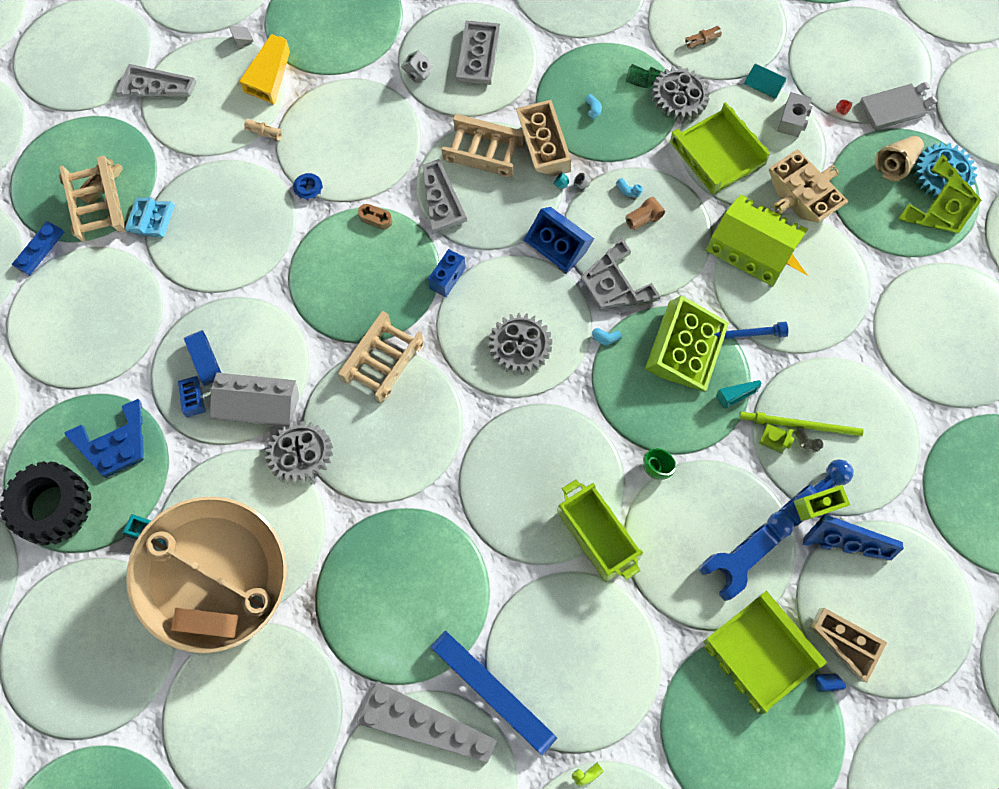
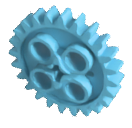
M943 142L938 146L937 144H933L931 147L928 146L919 155L916 161L917 164L913 168L917 170L914 176L919 177L916 183L923 184L920 189L926 188V195L930 192L933 193V199L940 193L947 180L935 173L933 174L930 170L943 154L948 159L947 161L950 165L959 171L960 177L972 188L976 183L974 179L977 177V174L973 172L977 167L971 166L975 162L968 159L971 154L964 155L965 149L959 151L958 145L952 148L951 143H948L946 147Z

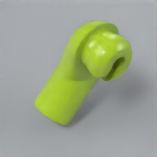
M596 762L584 773L581 769L575 770L572 773V779L575 781V785L581 787L593 782L604 770Z

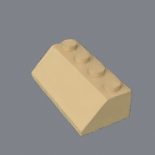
M552 100L516 108L535 171L550 176H557L561 172L564 174L571 172V157Z

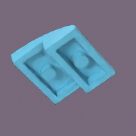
M151 197L136 198L125 230L144 236L164 237L175 205L171 201H155Z

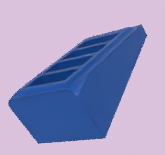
M194 376L178 381L182 412L186 418L205 413L206 408L199 377ZM194 383L193 386L184 387V385ZM195 389L194 392L186 394V391ZM196 396V398L187 400L189 397ZM197 402L195 405L188 406V404Z

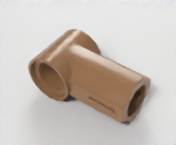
M650 197L642 203L641 207L627 214L625 219L630 229L636 230L649 221H658L665 214V210L655 197Z

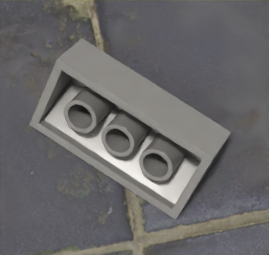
M216 373L211 388L210 419L290 427L299 398L296 380Z

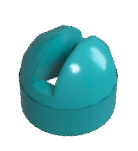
M561 172L553 184L560 189L567 188L569 178Z

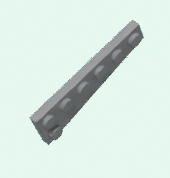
M378 681L357 720V723L363 726L485 762L489 761L497 743L496 739Z

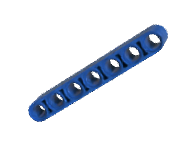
M446 630L430 646L442 660L542 756L558 739L553 732Z

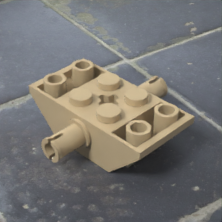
M798 149L769 168L776 193L782 198L774 203V210H778L777 213L781 214L790 207L800 219L821 222L848 203V200L829 182L838 176V169L836 168L832 171L835 166L831 165L823 172H820Z

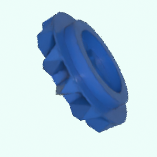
M312 173L298 176L293 183L295 195L307 201L309 198L315 199L318 194H321V189L323 188L321 179ZM308 182H309L310 185H311V187L309 188L308 191H306L305 188L307 187Z

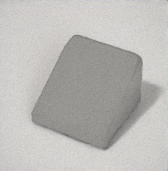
M229 27L237 47L254 42L247 27Z

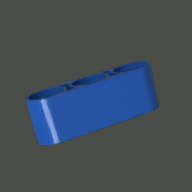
M200 330L184 337V341L202 384L207 386L214 382L216 373L222 372L204 331Z

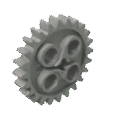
M679 66L678 70H675L674 67L670 71L665 69L664 73L660 72L653 83L651 95L654 98L652 101L657 102L656 108H662L660 113L666 111V117L673 115V120L677 116L680 121L684 117L689 121L691 116L695 119L698 114L701 115L703 110L706 109L710 100L708 98L710 92L707 91L709 86L704 85L706 80H700V74L695 76V70L691 73L688 72L687 67L685 71H682L681 66Z
M518 313L517 318H514L510 314V320L503 317V324L497 322V329L492 328L493 335H489V341L491 342L488 343L489 348H491L490 355H495L493 361H499V368L505 365V372H508L511 368L513 369V374L520 370L521 375H523L524 370L527 369L531 374L532 367L539 370V364L545 365L544 359H549L550 354L548 352H552L550 345H552L553 341L550 339L551 332H546L547 325L541 327L542 320L535 322V316L528 319V313L524 315V318ZM510 331H516L517 334H516V335H510L509 332H510ZM533 334L537 337L530 339L527 336ZM510 348L514 351L511 353H506L504 350ZM526 352H531L533 355L527 357L523 354Z
M304 421L301 422L300 426L293 422V427H285L286 430L284 432L279 429L280 435H272L274 442H268L270 448L266 449L268 456L265 457L268 462L267 465L274 476H278L280 481L285 478L287 484L292 479L295 485L301 479L306 484V478L309 477L314 481V474L321 476L320 469L327 470L325 463H331L329 457L333 456L331 450L333 446L329 435L326 434L324 429L321 430L319 425L313 427L312 422L305 426ZM296 438H298L299 446L301 448L300 455L303 461L302 468H300V460L298 458L299 451L296 445Z

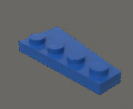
M826 514L803 537V545L811 546L813 543L821 545L823 549L830 550L831 547L842 548L843 552L852 554V552L859 551L863 552L864 556L891 561L904 549L902 541Z

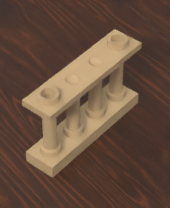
M455 114L453 122L454 131L457 132L451 148L442 147L443 160L449 163H458L493 172L503 177H513V164H510L515 148H523L525 144L523 131ZM465 133L474 135L468 152L458 150ZM481 138L491 140L485 157L475 155ZM498 142L509 144L503 161L493 159Z
M105 156L97 157L98 165L96 167L70 173L64 166H59L61 172L59 179L61 184L64 185L72 220L71 232L74 237L76 236L82 242L86 241L84 232L107 226L114 227L118 232L126 231L111 164ZM97 174L102 178V182L98 185L77 190L73 188V180ZM102 191L106 195V199L102 202L82 207L77 205V197ZM102 209L109 210L110 216L107 219L82 225L80 215Z
M382 311L339 371L338 375L341 381L346 384L354 379L376 391L375 397L377 402L381 403L383 399L389 397L392 386L413 355L423 347L422 332L418 331L414 338L391 326L389 314ZM388 332L408 343L409 345L404 353L380 341L383 333ZM378 348L398 359L393 369L371 358L369 353L372 349ZM366 363L384 373L387 377L382 385L359 373L358 369L360 366Z

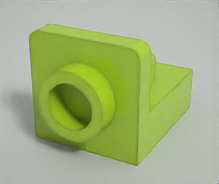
M767 424L759 444L782 454L786 448L790 449L794 441V437H791L794 430L789 429L786 432Z

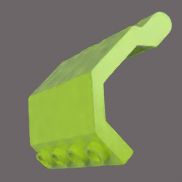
M740 194L724 214L705 251L773 287L808 229L801 225L797 230L798 223L796 222L789 226L786 224L788 218L783 217L780 221L782 215L769 208L762 212L765 206L760 205L757 209L753 207V200L750 199L747 202L748 197Z

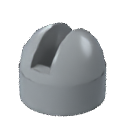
M579 173L574 179V185L580 189L589 187L591 182L590 178L584 173Z

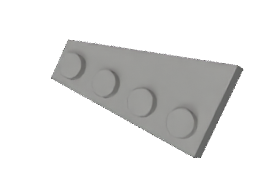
M440 159L423 164L432 234L467 222V217Z

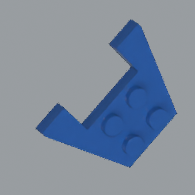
M139 398L122 406L128 421L127 425L90 441L83 425L64 432L67 438L105 478L144 460L141 426L143 424V417L141 416L142 402Z

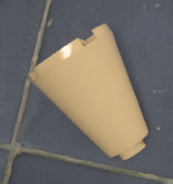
M911 136L881 148L875 156L877 171L880 170L883 173L882 176L890 181H899L905 178L910 173L924 148L922 139L918 136Z

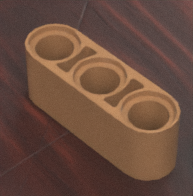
M175 608L171 630L235 638L238 615Z

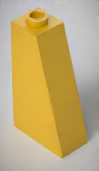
M273 34L269 36L239 81L244 93L271 104L276 103L290 54L286 39Z

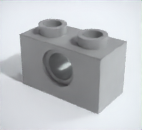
M790 92L777 132L799 137L801 130L805 131L808 120L805 119L806 116H810L813 107L810 105L812 98Z

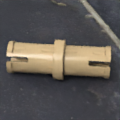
M246 119L244 123L245 130L257 133L261 137L266 136L278 141L282 137V133H280L282 129L271 127L267 123H259L250 119Z

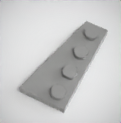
M128 64L116 94L118 97L191 96L196 80L189 76Z

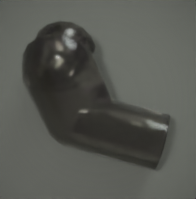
M804 427L794 431L802 448L811 452H818L823 448V441L821 439L813 440L808 438Z

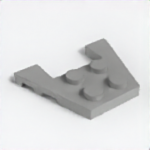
M623 238L619 239L612 249L610 248L600 260L594 263L581 276L582 282L600 310L659 301L661 297L652 283L636 291L630 286L616 264V261L631 254V250Z

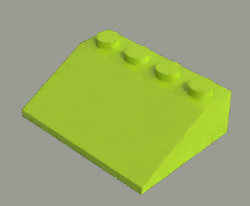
M682 295L669 301L645 370L660 378L703 392L707 391L729 322ZM717 332H721L719 338L716 337V335L714 334H716Z

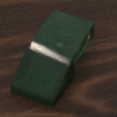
M631 64L628 69L626 82L652 89L656 77L662 71L653 67L645 70Z

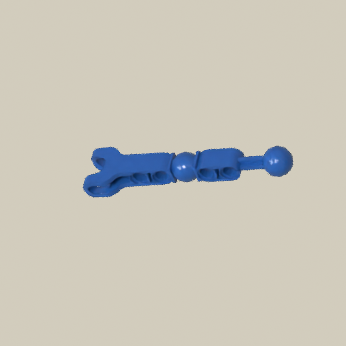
M841 459L830 462L826 468V476L814 487L810 484L803 488L778 512L771 514L767 523L755 530L729 554H713L698 567L702 575L711 574L717 569L725 574L726 584L720 591V596L724 601L733 599L744 590L748 581V571L783 538L790 536L795 526L803 522L799 517L794 500L830 489L835 485L848 484L853 478L854 473L851 464Z

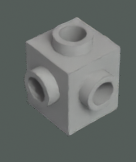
M418 50L410 53L400 67L411 80L416 82L427 79L433 65Z

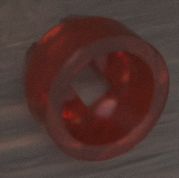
M845 99L840 100L836 105L837 112L844 116L847 115L852 107V102Z

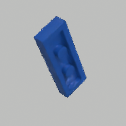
M47 221L14 260L12 265L30 276L65 232Z

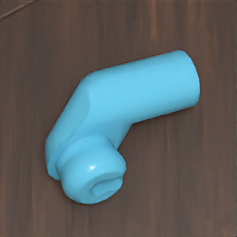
M590 94L585 99L591 106L588 115L592 119H596L601 114L602 106Z
M623 178L616 182L617 187L624 196L637 198L643 191L642 186L639 184L634 185V187L628 186Z
M595 328L592 331L593 339L605 346L622 339L619 330L610 334L600 328Z

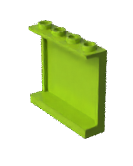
M726 102L723 103L722 109L687 130L683 132L679 129L672 131L670 144L712 195L766 165L770 156L767 147L761 144L757 136L749 130L746 123L737 116L734 109Z
M767 590L703 641L707 653L711 657L715 656L720 662V669L727 676L730 675L735 681L733 684L741 694L745 693L750 700L748 703L752 709L761 714L769 712L772 706L814 671L827 663Z

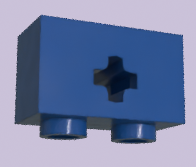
M448 249L428 278L430 289L447 297L466 269L465 257Z

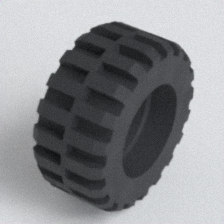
M45 461L38 462L37 466L30 464L25 467L26 470H19L15 474L16 477L13 480H9L7 490H3L1 495L4 497V500L0 501V508L4 510L1 512L2 520L6 521L5 525L9 530L34 544L49 545L51 542L55 545L61 543L62 538L68 540L73 536L71 533L74 531L78 532L82 528L80 524L83 521L86 522L88 518L86 513L91 510V504L88 500L92 499L91 493L87 491L89 487L82 480V477L63 464L60 465L52 461L48 463ZM59 487L61 500L57 509L44 519L34 520L32 508L36 498L46 489Z

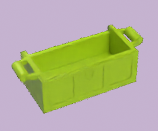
M575 479L561 488L565 501L558 505L557 514L606 583L617 574L628 580L640 572L638 560L643 555V551L637 547L627 533V530L622 526L609 505H607L597 491L596 485L591 483L586 487ZM578 487L582 488V490L568 498L567 494Z

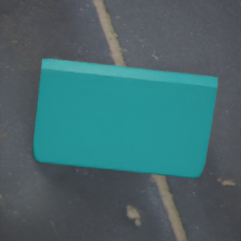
M754 64L744 84L776 99L783 89L787 78L758 64Z

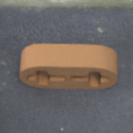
M363 204L359 207L358 215L362 222L380 229H388L392 225V217L387 210L371 204ZM385 217L387 218V220H384L383 222L380 221V219H384Z

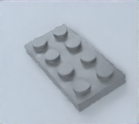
M465 22L456 82L492 84L500 33L499 23Z

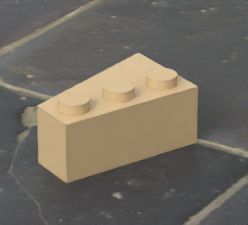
M819 608L810 625V629L861 682L867 683L887 642L826 608Z

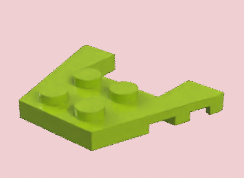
M942 154L930 171L947 180V183L926 213L911 204H907L898 220L960 233L982 200L971 186L960 177L955 167H952L947 161L948 159Z

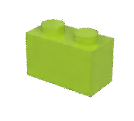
M843 485L794 500L801 521L850 506Z

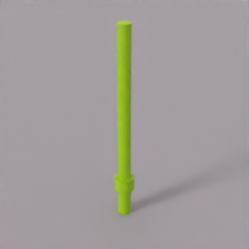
M740 411L739 413L740 420L754 421L755 424L761 425L769 423L861 437L864 433L863 428L770 416L763 412L749 413Z

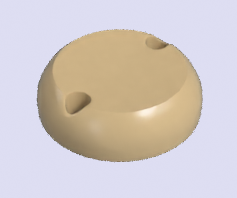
M192 498L167 508L157 515L141 532L129 557L126 579L127 591L137 618L154 637L173 648L183 651L213 653L240 645L257 634L269 622L276 612L285 590L287 565L283 546L277 533L270 523L257 511L229 498ZM159 539L165 540V541H166V546L163 545L162 543L158 542L157 540H159ZM154 545L163 551H156ZM253 596H260L263 603L253 598ZM250 602L253 603V604H255L256 606H258V607H260V608H258V609L252 608V607L250 606ZM175 608L238 615L235 638L173 631L171 627Z

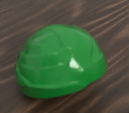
M656 448L647 451L644 455L643 467L651 478L665 480L675 473L676 461L666 450Z

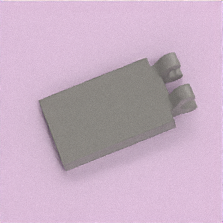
M923 82L917 87H914L911 83L862 97L860 103L873 129L878 130L924 117L927 111L935 108L933 104L938 103L935 96L929 97L925 101L923 100L922 96L927 94L925 90L930 89L928 82Z

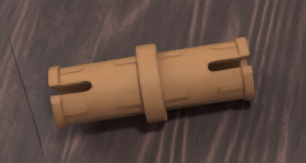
M715 26L686 37L685 43L692 41L686 44V46L690 49L698 44H706L709 40L721 37V31L714 33L721 28Z

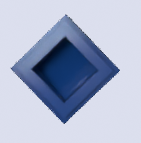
M838 674L815 675L817 691L819 692L841 691L846 688V684Z

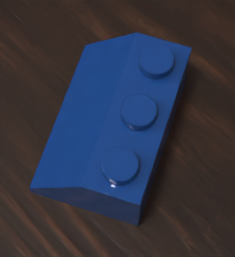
M546 207L540 209L523 241L568 273L586 254L595 238L554 208Z

